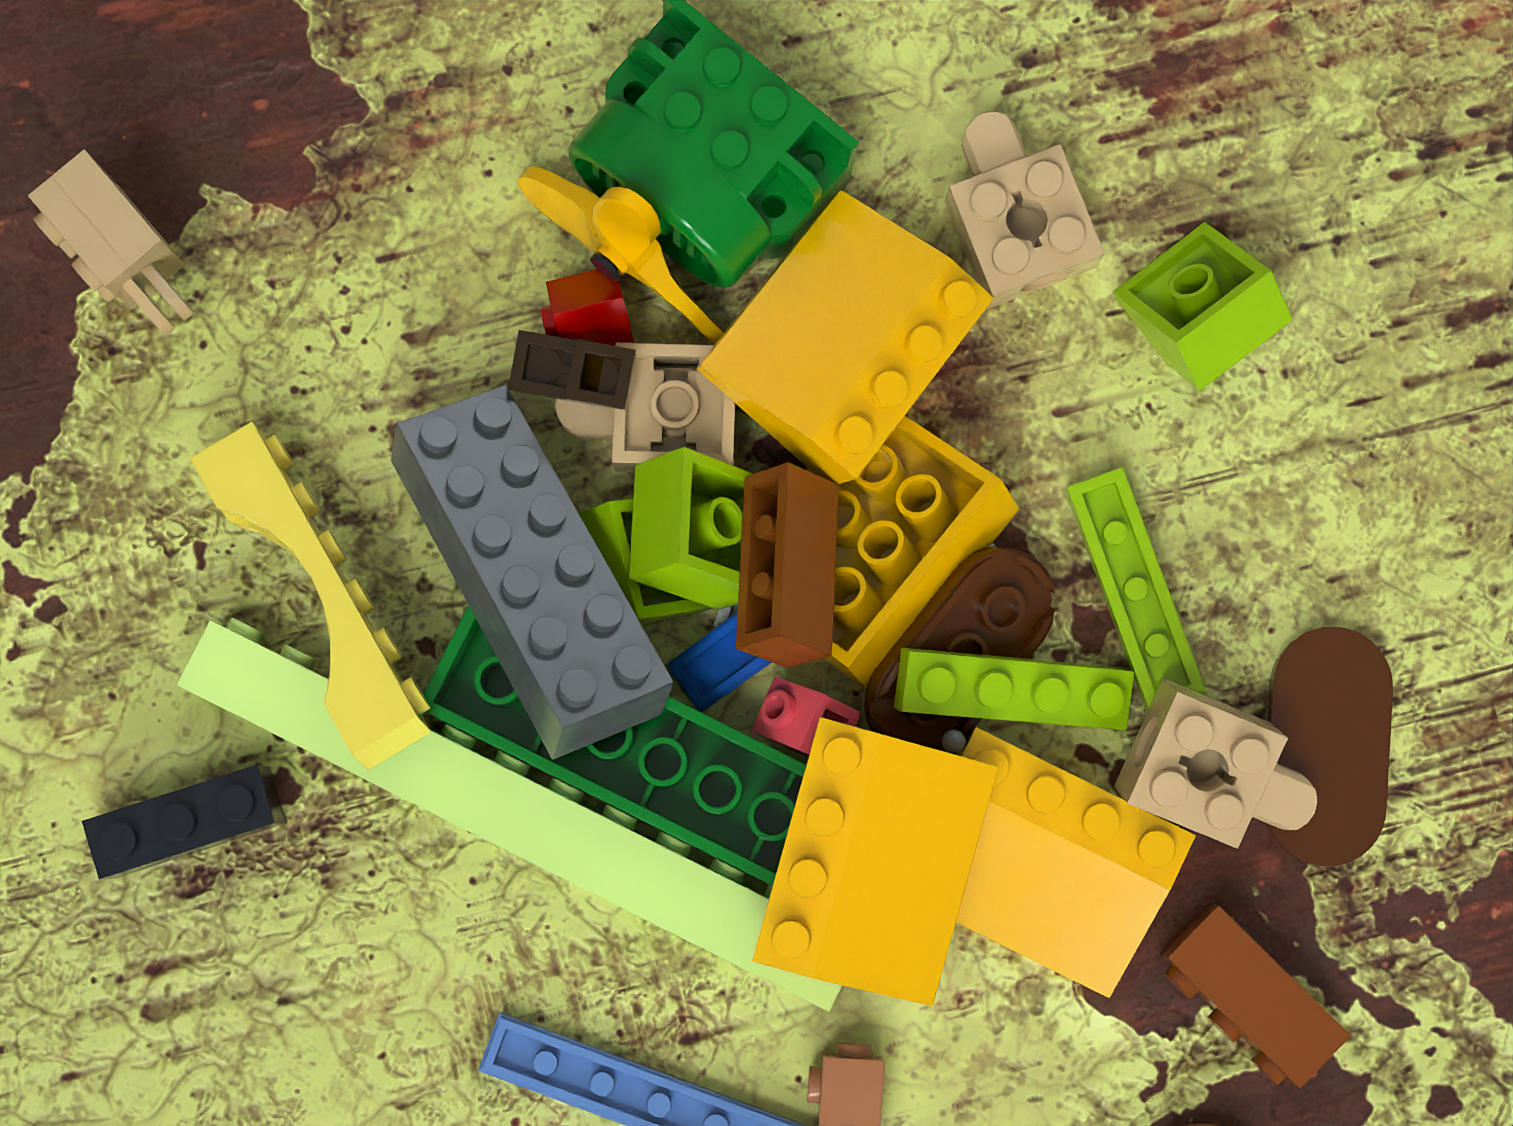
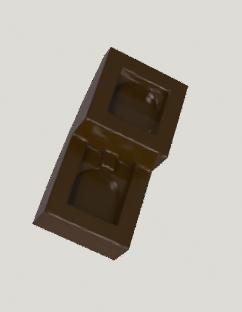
M519 330L508 389L537 396L626 410L636 350L581 339L572 340Z

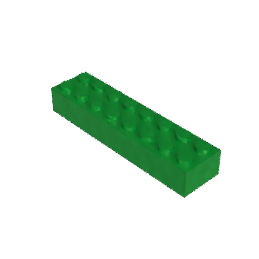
M468 605L423 693L430 705V709L425 712L773 886L806 764L669 696L661 715L552 760Z

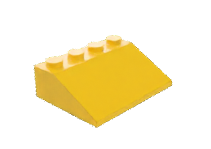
M839 190L825 205L696 369L814 474L836 484H841L858 478L994 298L950 257L846 192Z
M906 416L902 418L858 478L839 484L832 656L823 659L865 690L876 667L954 569L972 553L990 547L1020 510L1000 478Z
M820 717L752 961L825 982L933 1006L999 767Z
M977 727L973 728L966 738L964 749L959 755L998 766L999 768L956 923L1110 998L1167 897L1196 835L1152 813L1127 804L1125 800Z

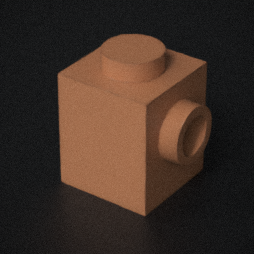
M836 1042L835 1053L822 1052L821 1066H809L807 1103H819L817 1126H881L884 1059L882 1056L871 1055L872 1045Z

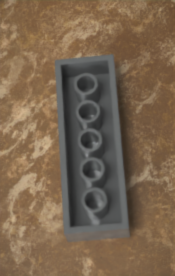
M504 385L397 423L391 462L552 760L661 715L674 682L508 387Z

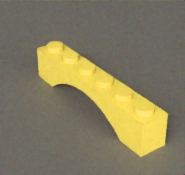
M250 422L192 456L190 460L215 506L234 526L260 534L288 550L300 561L312 578L325 610L330 636V675L324 705L351 754L369 770L430 734L432 731L422 713L430 709L427 699L413 677L403 681L393 663L402 659L400 651L384 627L375 631L366 614L375 609L374 605L357 578L347 582L339 567L341 563L347 561L346 555L329 529L322 533L319 532L312 517L320 513V509L302 481L296 485H293L285 470L294 465L277 435L274 434L266 439L256 425Z

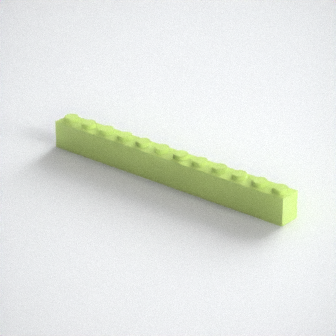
M231 617L227 627L211 620L209 621L177 686L828 1012L830 1011L842 985L809 978L752 961L772 886L768 885L762 895L742 885L746 873L716 858L713 859L708 868L688 858L692 846L662 831L659 832L654 841L634 831L638 819L608 804L605 805L602 814H599L580 804L585 794L584 792L552 777L548 787H545L526 777L531 767L530 765L501 751H498L493 761L472 750L477 739L447 724L444 725L440 734L431 730L430 734L367 770L349 751L324 705L329 678L312 670L317 659L287 644H284L279 654L259 644L264 634L263 632Z

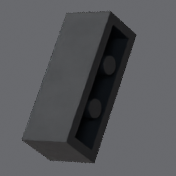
M254 765L82 821L99 880L116 879L287 823L270 766Z

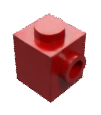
M598 269L546 282L550 305L540 307L546 335L572 340L581 339L616 346V342L634 343L619 280L614 282L603 275Z

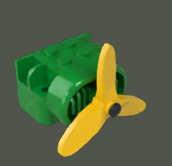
M663 0L662 18L644 38L637 37L628 47V57L613 72L606 84L605 104L569 145V159L574 169L595 194L584 187L573 184L550 171L536 166L527 167L517 179V185L534 207L552 222L578 239L586 248L596 252L590 257V261L603 275L617 282L625 272L630 274L678 309L715 345L725 331L679 284L667 267L662 252L700 280L720 288L731 287L758 257L775 259L786 255L837 191H843L846 188L859 141L685 0Z

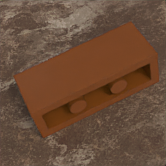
M789 462L745 477L735 649L786 668L832 656L839 484Z
M1208 904L1159 955L1170 965L1164 973L1165 977L1188 999H1191L1198 993L1214 1009L1207 1016L1211 1023L1233 1043L1241 1036L1257 1052L1251 1059V1062L1276 1086L1285 1079L1289 1084L1301 1089L1351 1037L1219 905Z

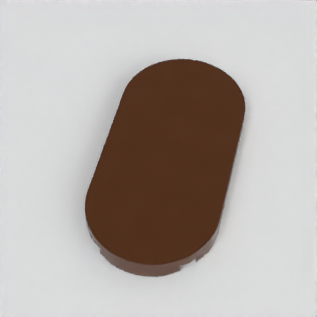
M1007 546L983 548L966 557L954 569L872 673L864 700L865 716L870 730L937 750L939 748L943 749L942 737L947 731L958 730L966 738L981 718L901 712L894 708L901 648L1029 659L1046 638L1054 617L1055 609L1051 607V592L1054 593V588L1046 568L1029 554Z
M1321 627L1299 636L1276 659L1270 676L1267 722L1273 724L1288 737L1277 764L1297 771L1309 780L1316 790L1317 806L1315 814L1310 821L1298 830H1283L1267 823L1266 826L1273 838L1285 849L1284 851L1300 862L1315 866H1338L1361 857L1377 841L1386 819L1393 700L1392 674L1388 662L1380 649L1364 635L1347 628Z

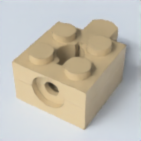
M992 111L981 113L972 119L965 129L961 147L973 177L950 185L945 198V204L976 282L994 298L987 309L1095 269L1105 253L1061 144L1027 156L1017 128L1008 115Z
M85 149L28 195L41 211L33 218L35 223L71 259L76 255L79 256V258L71 263L72 267L95 292L98 291L108 303L117 297L130 309L139 305L165 336L171 333L175 327L149 297L154 290L157 289L184 321L194 313L167 281L186 264L114 179Z
M616 342V346L636 350L626 410L556 399L557 417L565 431L577 437L613 438L612 464L615 472H635V465L682 447L734 466L736 403L696 369L714 345Z
M1164 678L1161 680L1114 785V788L1127 804L1237 849L1252 817L1283 830H1298L1310 821L1315 814L1317 806L1316 790L1309 780L1301 773L1277 764L1288 737L1273 724Z

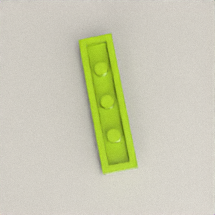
M1123 467L1066 487L1064 491L1130 669L1135 671L1134 680L1146 712H1148L1162 678L1200 694L1206 692Z
M901 648L894 708L901 712L1127 730L1135 671L1121 667Z

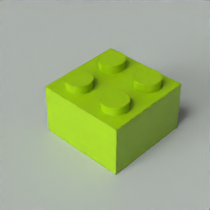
M686 447L635 465L629 579L718 610L738 604L745 477L754 473Z

